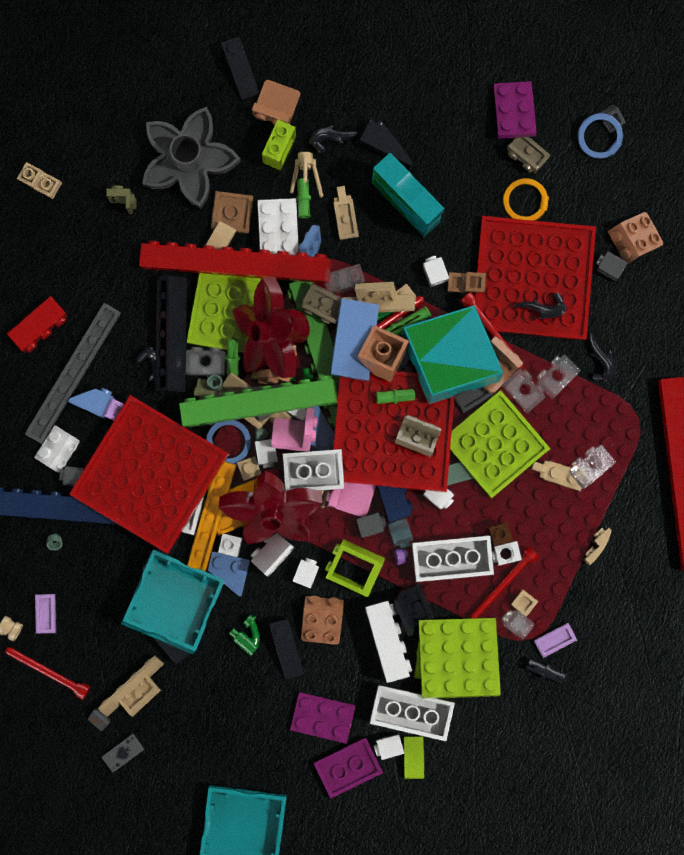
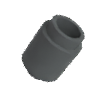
M65 466V470L60 472V481H63L65 486H74L84 468Z

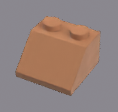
M374 325L357 358L373 375L391 382L407 352L409 340Z

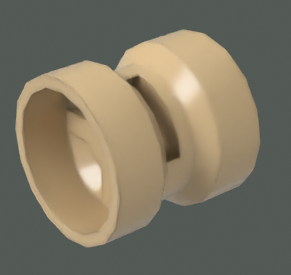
M5 616L0 623V635H8V639L14 642L23 625L19 622L15 623L11 618Z

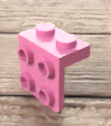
M307 408L305 421L275 418L271 446L279 449L310 452L311 442H315L316 430H313L317 426L314 408Z
M344 483V489L329 490L326 501L329 502L328 506L356 516L366 517L376 486Z

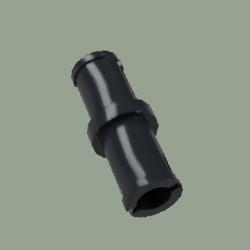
M529 658V663L525 667L526 670L541 675L540 678H548L560 685L562 684V679L565 678L564 672L551 668L549 664L544 665Z

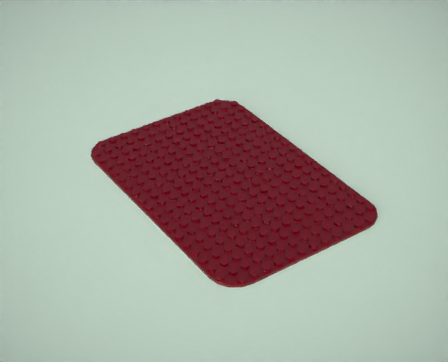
M330 259L329 284L313 283L343 298L357 297L355 284L380 283L384 281L345 262ZM287 292L284 299V309H293L296 307L294 300L290 301ZM423 301V303L415 307L414 311H409L402 317L406 318L424 308V306L428 308L431 317L425 320L448 314V312ZM326 323L330 338H335L337 326ZM486 331L488 338L491 341L493 337L489 334V332ZM307 340L303 343L293 344L296 345L297 352L296 375L294 377L296 381L293 382L295 385L299 384L298 381L303 377L302 369L305 368L310 369V374L314 375L315 381L318 380L317 372L313 373L310 362H313L311 354L307 355L304 344H307ZM506 341L513 352L520 357V360L523 362V368L517 369L501 385L496 393L501 390L550 447V450L535 462L544 464L545 460L585 472L586 476L581 491L543 480V478L539 477L540 472L531 470V465L493 498H490L474 478L448 485L447 489L454 494L451 498L454 501L447 509L444 507L441 510L423 495L426 491L407 489L408 493H405L407 501H411L413 507L411 516L388 523L376 486L367 516L375 513L384 516L387 526L383 528L384 532L361 538L356 519L362 517L328 506L329 502L327 501L324 508L320 505L319 509L309 516L311 524L310 540L308 542L333 553L337 543L341 545L344 539L385 558V561L378 574L379 577L402 588L420 583L428 601L465 619H470L473 611L520 561L499 566L497 562L493 563L494 575L415 582L412 543L489 536L487 528L508 522L513 538L511 542L517 541L521 559L523 558V551L527 547H530L539 558L531 564L528 563L478 619L496 618L497 635L520 641L533 639L545 632L555 619L585 553L594 538V534L637 448L641 431L637 414L632 406L620 396ZM410 359L407 365L400 371L417 373ZM248 371L244 382L252 388L265 386L258 384V380L251 379L253 371ZM493 396L464 414L454 400L452 430ZM319 406L328 422L327 417H330L329 410H325L324 406ZM238 419L236 421L242 423L248 429L251 436V448L243 460L255 456L258 462L255 446V426L245 419ZM268 420L262 426L269 433L267 440L272 439L273 423ZM225 425L220 427L213 445L229 454L227 459H230L242 453L245 447V437L239 428ZM276 448L278 463H274L275 467L263 468V465L259 466L261 473L265 470H279L284 463L283 454L291 453L292 450ZM450 450L449 464L460 462ZM235 463L237 466L230 489L257 477L243 481L238 464ZM504 548L501 550L500 555L503 559L507 560L510 558L511 553L508 549ZM394 550H406L409 553V560L404 564L397 565L394 558ZM343 551L341 558L371 572L374 564L346 551ZM522 590H525L538 601L527 617L511 605Z

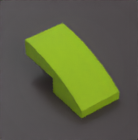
M404 737L405 779H424L423 737Z

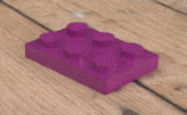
M532 82L494 84L498 139L536 136Z
M299 692L290 730L347 744L356 705Z
M366 737L314 762L330 798L383 773Z

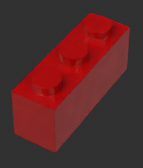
M50 296L7 334L24 353L27 351L31 352L37 347L36 343L39 340H45L52 334L51 330L55 326L60 327L63 325L68 315Z

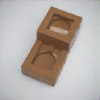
M449 272L448 292L485 293L486 273Z

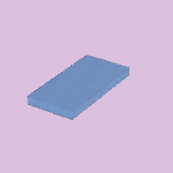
M344 298L340 299L330 375L369 381L370 370L357 357L374 325L377 326L379 305Z

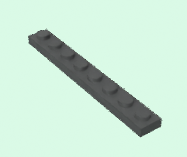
M106 303L102 305L25 433L27 436L43 444L121 315V312Z

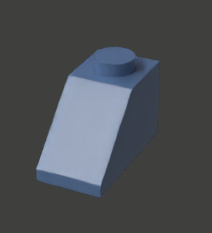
M101 388L100 391L93 389L74 396L68 402L106 419L103 413L110 398H115L111 396L112 392Z

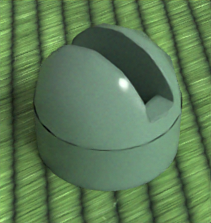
M219 375L209 376L207 387L212 391L220 390L222 378ZM213 380L217 381L216 387H213Z
M255 427V442L267 440L269 436L268 431L263 427L260 430Z
M54 533L47 537V547L50 550H58L62 547V538L59 534Z

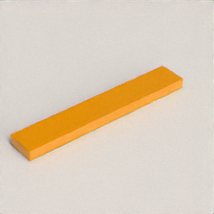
M225 461L209 487L188 560V567L206 572L223 514L219 509V497L229 493L236 464Z

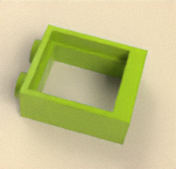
M279 119L277 120L262 153L264 164L281 171L296 138V127Z
M343 539L341 545L337 543L332 553L336 555L334 560H329L325 571L328 574L326 578L368 597L385 558ZM343 551L374 564L365 586L334 572Z

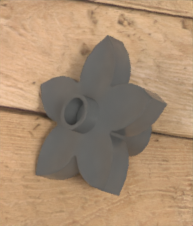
M207 107L190 115L185 121L182 131L166 122H146L149 141L154 150L161 156L155 158L148 165L144 173L143 187L165 189L179 182L185 198L191 204L202 209L210 192L207 174L226 173L241 162L240 158L226 145L210 143L213 136V123Z

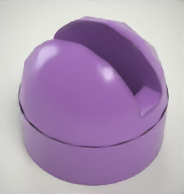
M394 550V558L397 565L404 564L409 560V553L406 550Z

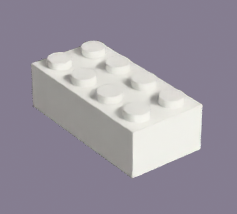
M296 198L258 200L260 249L269 250L271 254H277V251L289 252V255H296L299 247Z
M490 536L412 543L415 582L494 575Z
M385 601L365 607L386 682L389 683L410 677L409 672L412 669L409 660L404 658L403 653L407 651L404 641H400L398 634H401L399 623H394L393 615H396L393 604Z
M378 685L370 724L446 741L455 703L439 698L422 699V694Z

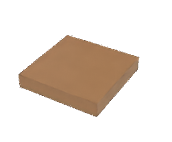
M216 191L211 230H215L219 221L236 229V233L249 234L253 196Z

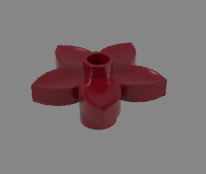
M264 277L260 280L255 290L254 304L237 306L232 310L238 328L249 337L244 348L245 372L264 370L269 367L276 376L281 378L295 377L296 356L292 344L303 343L307 340L310 331L307 317L300 311L284 309L283 294L275 277Z
M265 470L254 482L253 492L235 491L219 497V509L225 515L238 521H244L243 538L247 544L266 541L275 532L290 540L309 541L311 524L309 516L313 515L322 503V491L309 488H295L286 491L284 472L279 470Z

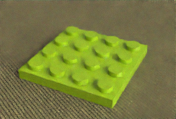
M199 273L187 344L228 351V339L237 338L238 353H244L249 337L238 328L232 310L237 306L254 304L255 290L261 278Z
M500 390L452 430L450 450L490 498H493L550 450V447Z
M496 618L418 621L422 699L501 695Z

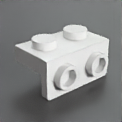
M54 426L34 458L60 473L80 441L59 427Z

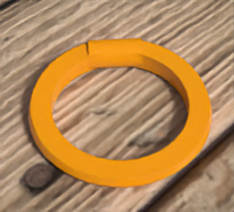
M522 178L512 182L506 188L503 196V206L506 213L512 219L536 221L547 211L549 197L545 188L539 182L529 178ZM524 184L535 187L541 194L539 211L527 217L517 215L509 205V196L512 190Z

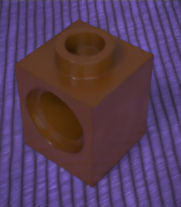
M508 522L487 528L493 547L513 541Z

